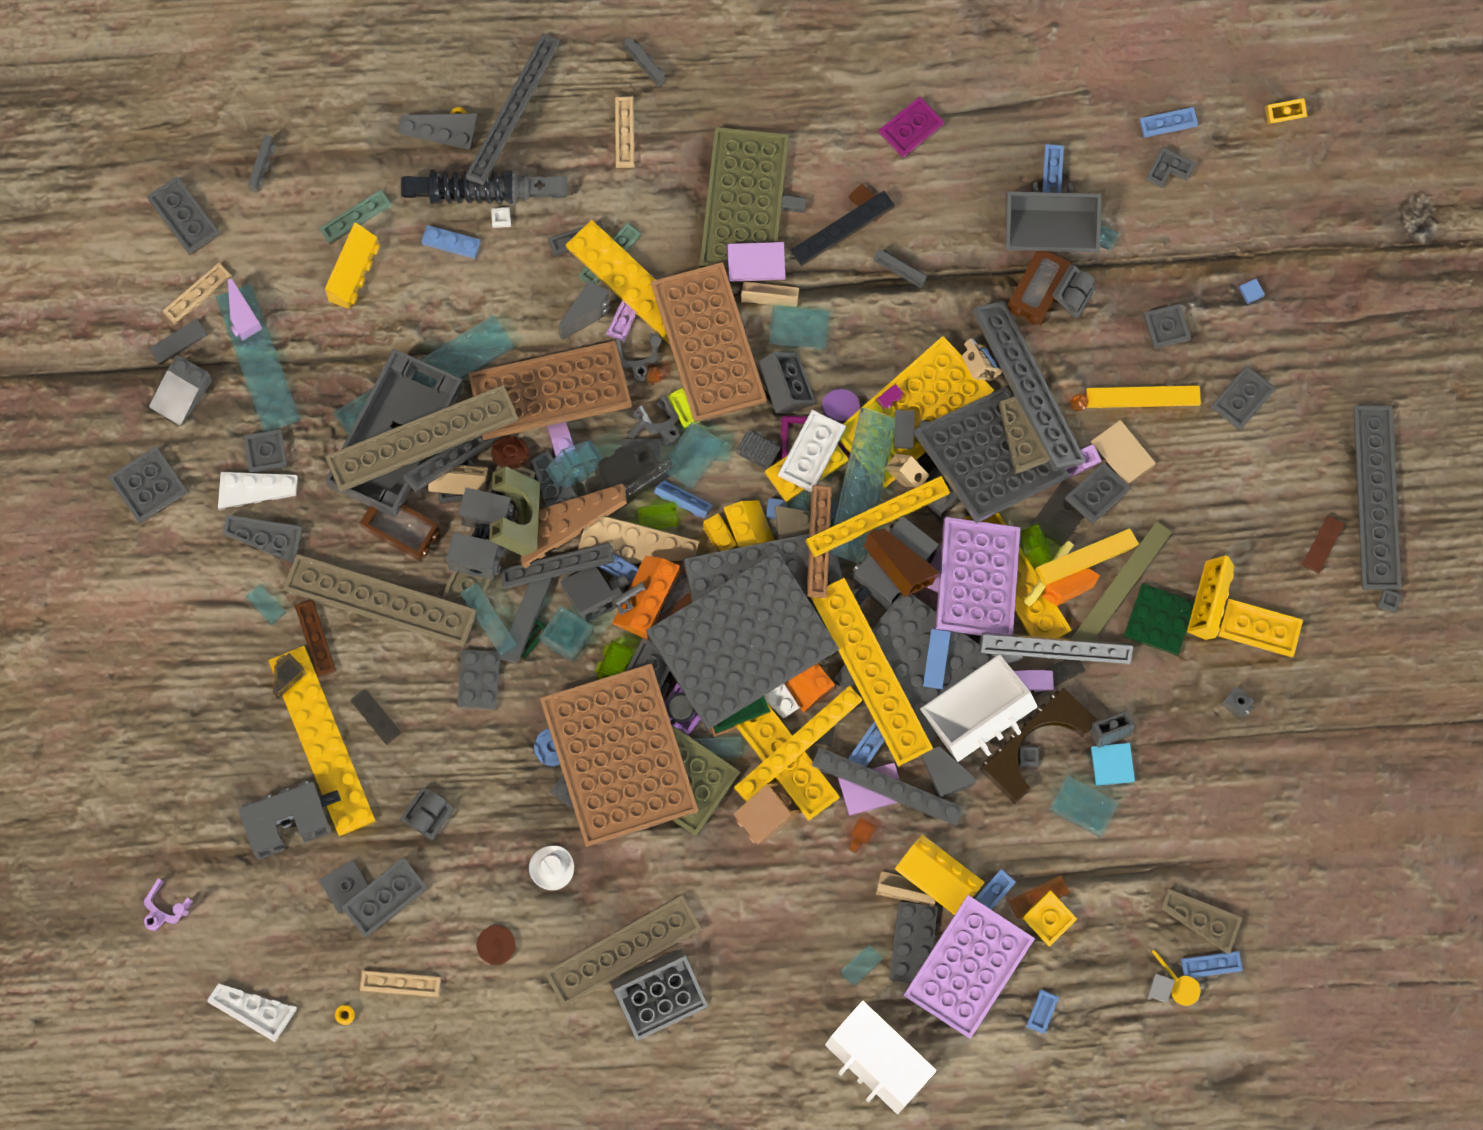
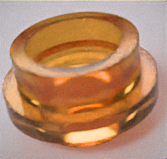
M650 367L648 370L647 382L651 383V385H655V382L660 380L661 371H658V367Z
M1076 394L1070 401L1071 408L1074 411H1082L1087 407L1089 399L1083 394Z

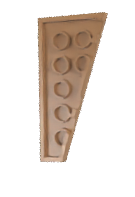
M619 484L539 509L537 550L526 556L521 555L522 566L527 568L533 560L541 559L552 548H558L580 534L583 528L588 525L591 527L602 516H608L627 504L624 485Z

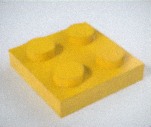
M1050 890L1021 917L1049 947L1077 920Z

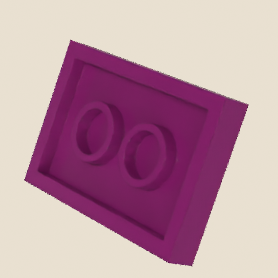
M919 96L880 128L878 133L902 158H905L944 125V121Z

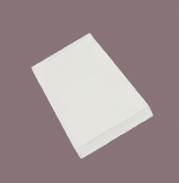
M811 410L778 477L812 493V486L817 485L846 426Z

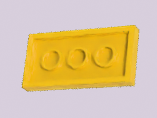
M838 444L819 481L849 462V459ZM786 456L765 470L764 473L787 503L804 492L805 489L778 477L787 458Z
M1228 599L1218 636L1293 657L1303 620Z

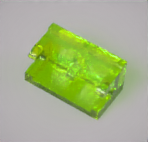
M675 502L637 507L639 525L654 529L678 526Z

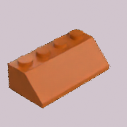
M645 556L629 590L641 581L647 590H643L628 599L634 608L623 615H620L618 610L612 624L648 640L649 636L646 630L655 625L680 574V566L663 558ZM623 604L622 608L626 609L627 604Z
M818 663L785 683L803 713L833 692L835 684Z

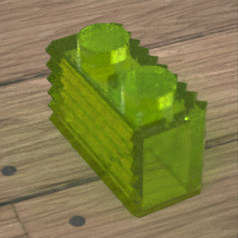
M611 640L609 645L606 644L602 655H604L603 661H599L595 669L597 679L600 680L625 672L633 654V648Z

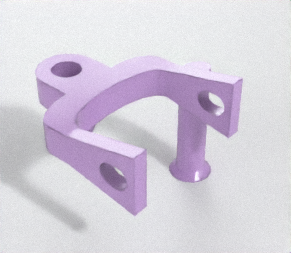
M159 878L144 900V905L150 910V913L144 919V924L151 931L158 930L164 921L171 924L178 923L182 916L189 914L188 908L193 902L191 899L186 898L183 905L181 903L175 904L173 912L176 915L174 916L159 910L152 901V898L164 883ZM154 919V923L150 925V921Z

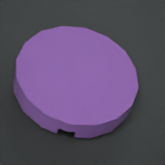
M833 390L823 398V415L841 424L846 422L860 409L859 399L849 390Z

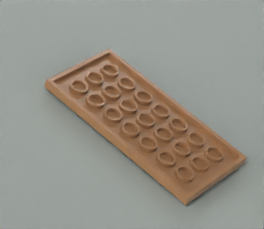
M723 262L651 281L652 291L694 423L767 403Z
M616 341L468 373L473 397L504 385L519 420L482 435L483 440L632 407Z

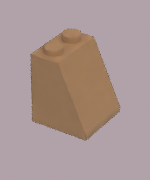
M775 782L764 786L734 813V816L736 817L737 824L748 832L749 839L753 843L761 844L797 818L802 812L781 785Z

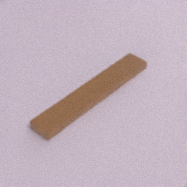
M812 486L809 538L830 528L832 487ZM809 549L807 597L824 599L827 597L829 551L814 558Z

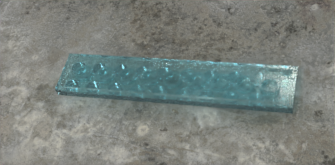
M493 315L420 359V361L463 379L468 376V373L475 372L514 348V344ZM416 371L412 380L432 389L438 381L419 371ZM372 389L333 412L347 436L353 428Z

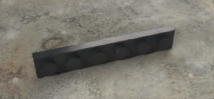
M884 190L792 248L791 252L798 263L803 266L890 211L895 205Z

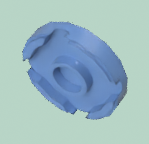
M549 728L545 729L537 736L534 744L535 755L545 765L556 767L560 765L550 730Z

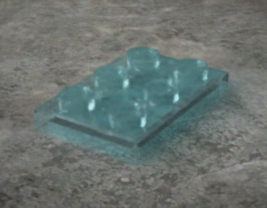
M773 306L769 344L826 349L829 311Z
M691 422L660 469L692 490L724 442Z
M1066 776L1049 811L1101 838L1119 802Z

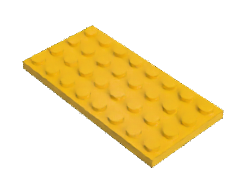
M942 336L843 423L846 429L839 442L885 489L895 480L884 469L895 454L909 455L917 461L926 453L915 435L912 450L893 448L895 410L915 411V430L919 428L921 420L932 422L993 393L994 389L985 380L973 379L962 355ZM896 384L903 392L902 398L898 402H893V406L889 409L883 410L876 402L877 398Z

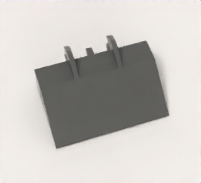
M1037 182L1032 183V192H1006V250L1100 252L1102 194L1073 193V183L1068 184L1067 193H1055V186H1050V193L1037 192Z

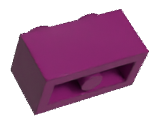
M895 384L878 397L876 402L883 410L889 409L893 406V402H898L902 398L903 392Z

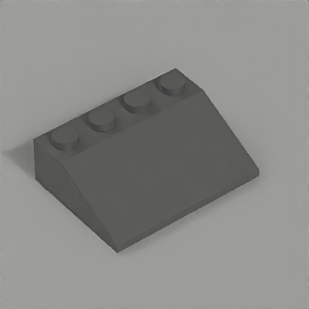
M682 949L610 982L636 1041L708 1008L693 970Z

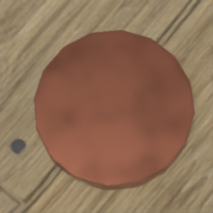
M505 436L493 443L491 456L498 466L517 469L528 461L529 448L523 440L519 438L518 440L514 439L513 436Z
M496 925L489 926L480 933L476 947L483 961L496 966L502 965L512 958L516 949V943L511 931Z

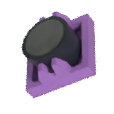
M677 683L664 704L670 723L690 736L699 723L700 718Z

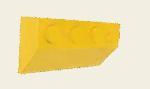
M357 223L353 224L325 287L328 301L350 309L351 305L355 304L358 297L357 291L359 287H363L365 282L366 271L369 272L372 267L373 261L371 260L373 255H377L380 248L377 237Z
M759 500L740 501L723 507L725 520L738 548L775 541Z
M1225 555L1205 561L1187 629L1188 633L1205 640L1216 638L1220 631V620L1224 615L1225 601L1229 596L1230 582L1234 577L1233 571L1235 566L1228 556Z
M923 834L895 868L896 871L954 915L966 896L969 895L974 898L985 883Z

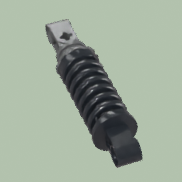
M430 169L429 177H401V197H429L431 205L442 204L444 198H446L448 204H452L454 198H456L458 204H462L464 198H466L468 204H472L474 198L478 204H482L484 198L488 204H492L494 198L498 204H502L504 198H506L508 204L516 205L517 199L520 198L529 200L530 197H567V177H529V174L519 176L516 169L503 170L501 176H498V172L493 170L484 185L467 180L466 170L462 171L461 179H458V172L456 170L452 171L451 179H448V172L443 170L442 178L440 179V172L434 169ZM538 184H542V189L540 191L537 188Z

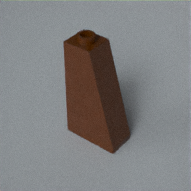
M886 529L873 530L867 535V540L863 545L864 548L904 597L933 585L939 575L938 570Z

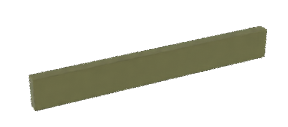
M1156 521L1071 639L1095 640L1172 534L1171 530Z

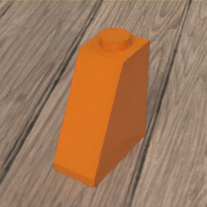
M1086 568L1046 585L1041 596L1048 602L1059 606L1094 588L1100 575Z

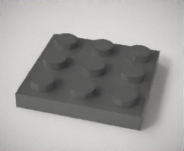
M157 446L108 476L110 482L139 524L188 493Z

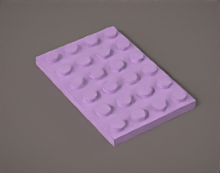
M950 517L944 518L935 629L982 635V632L1013 634L1020 527L985 522L976 523L971 520Z
M967 895L903 996L971 1039L1035 938Z

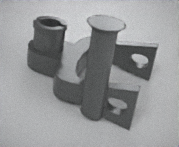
M653 333L649 334L652 355L639 361L624 360L620 339H616L622 368L632 369L634 378L638 382H644L648 379V366L657 362V352L659 351L661 338L653 335Z
M665 394L656 404L669 416V420L660 424H653L641 405L633 414L638 423L632 430L627 432V436L630 439H637V434L645 427L651 434L660 433L662 435L660 442L664 446H669L677 440L680 434L674 424L679 417Z
M624 574L617 579L613 578L609 581L612 592L616 597L615 602L620 615L634 608L628 599L643 590H647L641 581L635 587L624 592L623 588L630 585L629 580ZM623 604H627L626 609L622 608Z

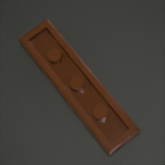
M314 600L295 605L317 677L336 672Z

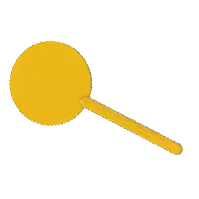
M1152 950L1154 956L1175 980L1171 990L1173 999L1178 1004L1184 1006L1194 1004L1201 994V988L1197 980L1190 976L1177 978L1159 954Z

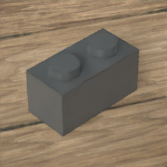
M791 195L783 196L781 211L804 213L806 198L802 196L792 197Z

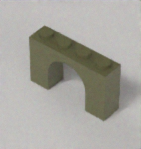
M505 466L493 472L492 490L511 498L519 511L520 522L517 524L502 517L490 523L489 541L517 554L526 556L536 551L538 545L540 482Z

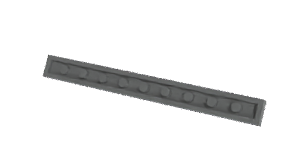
M544 34L541 35L466 174L467 180L482 185L486 182L558 48L559 39Z

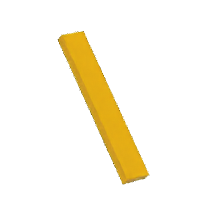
M1200 386L1086 389L1087 408L1200 406L1201 404Z
M1129 528L1038 566L1035 571L1043 585L1046 586L1138 547L1139 543Z

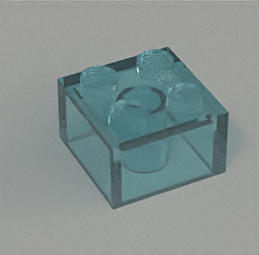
M589 440L562 449L546 468V471L557 488L562 486L569 487L577 481L583 482L590 477L589 474L598 468V463L602 460V457L592 441Z
M560 606L539 639L541 644L573 663L594 630L591 624Z

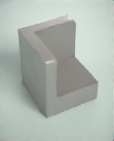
M1155 974L1146 999L1154 998L1167 1003L1175 980Z

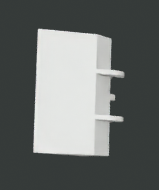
M998 654L921 707L920 710L956 761L959 762L979 747L989 756L991 753L985 743L995 736L999 741L1004 737L1001 732L1009 726L1019 735L1021 731L1016 722L1037 708V705L1029 689L1002 656Z
M864 1001L858 1005L825 1044L845 1064L838 1073L840 1076L847 1069H850L859 1077L858 1083L862 1084L864 1082L873 1091L866 1099L868 1103L875 1095H878L896 1114H899L937 1071Z

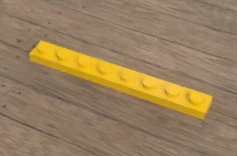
M942 476L807 538L806 543L815 558L949 495L950 491Z
M848 686L739 782L734 789L746 802L750 800L860 704L862 698L851 686Z

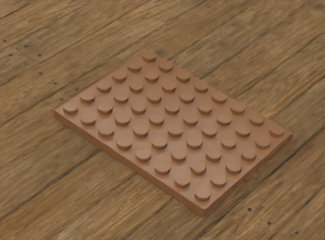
M652 664L540 698L586 847L699 812Z

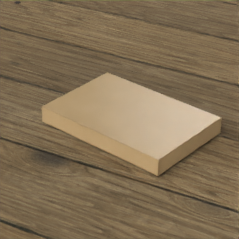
M1121 420L1090 442L1091 445L1094 444L1096 451L1111 470L1128 485L1156 464Z

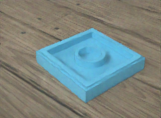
M1130 743L1104 745L1100 748L1097 746L1091 747L1095 786L1135 782Z

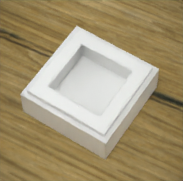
M510 207L491 208L493 228L511 227Z

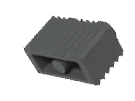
M747 430L736 449V454L767 470L774 465L781 448L777 442L773 440L767 441L762 438L760 433Z
M1126 710L1092 723L1090 734L1096 746L1100 748L1101 746L1111 744V742L1114 743L1118 739L1121 740L1122 738L1125 739V737L1132 736L1135 723L1129 711Z

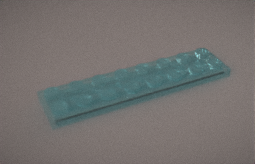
M250 284L238 288V290L256 316L262 330L243 341L239 335L236 337L230 328L233 325L230 320L229 292L216 296V300L264 432H268L299 421L300 417Z
M865 407L861 408L834 526L878 506L894 437L896 418ZM870 532L830 550L829 553L856 563H863L867 555V550L863 545Z

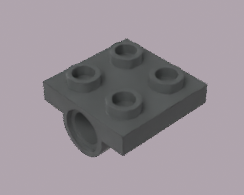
M1069 265L1052 296L1072 317L1078 318L1096 288L1093 285L1095 279L1087 272L1080 271L1075 265Z
M422 786L400 817V820L433 841L455 808L442 797Z

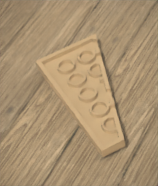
M604 515L596 520V524L591 527L588 525L583 529L578 550L611 543L613 553L631 564L642 563L645 556L659 557L668 561H681L687 557L696 556L699 540Z

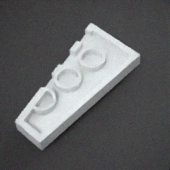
M221 984L216 986L208 998V1003L276 1042L297 1010L295 1006L284 1005L281 1002L264 999L261 996L244 993L241 990Z

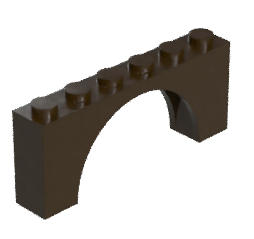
M1065 688L1060 692L1056 690L1050 696L1051 701L1047 705L1043 703L1036 711L1038 714L1034 718L1030 716L1023 723L1024 728L1021 730V733L1017 735L1014 732L1009 737L1011 741L1007 745L1003 743L996 750L998 754L993 759L989 757L982 764L984 766L982 773L1014 804L1030 789V786L1022 777L1018 766L1019 746L1026 736L1042 727L1060 726L1070 729L1083 737L1091 729L1092 723L1097 721Z

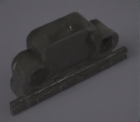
M639 445L635 449L629 446L620 447L614 452L615 454L599 461L594 470L596 476H591L585 482V491L590 494L623 484L626 491V501L629 504L669 478L670 476L667 471L673 468L674 464L669 456L660 461L648 445Z

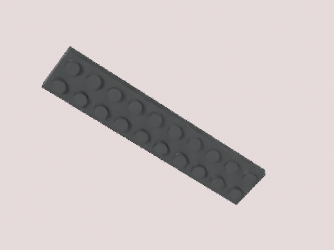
M1005 301L976 306L972 312L1016 399L1049 455L1050 459L1048 462L1052 470L1057 471L1084 464L1086 460Z
M1354 406L1353 418L1362 590H1401L1392 406Z

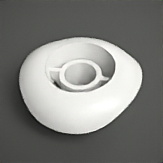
M560 846L541 848L532 856L529 863L531 878L538 886L547 890L563 888L569 883L574 872V862L570 853Z

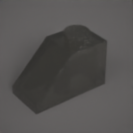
M290 653L286 656H280L276 661L277 664L274 666L273 693L277 699L282 697L307 674L301 664Z

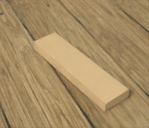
M633 96L615 97L616 168H634Z
M217 263L163 309V313L176 326L223 286L228 279L232 278V275L220 263Z
M362 970L360 991L439 997L441 977Z

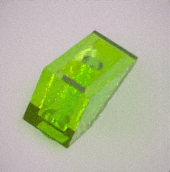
M1038 523L1021 531L1024 553L1035 569L1038 566L1053 561L1051 549Z

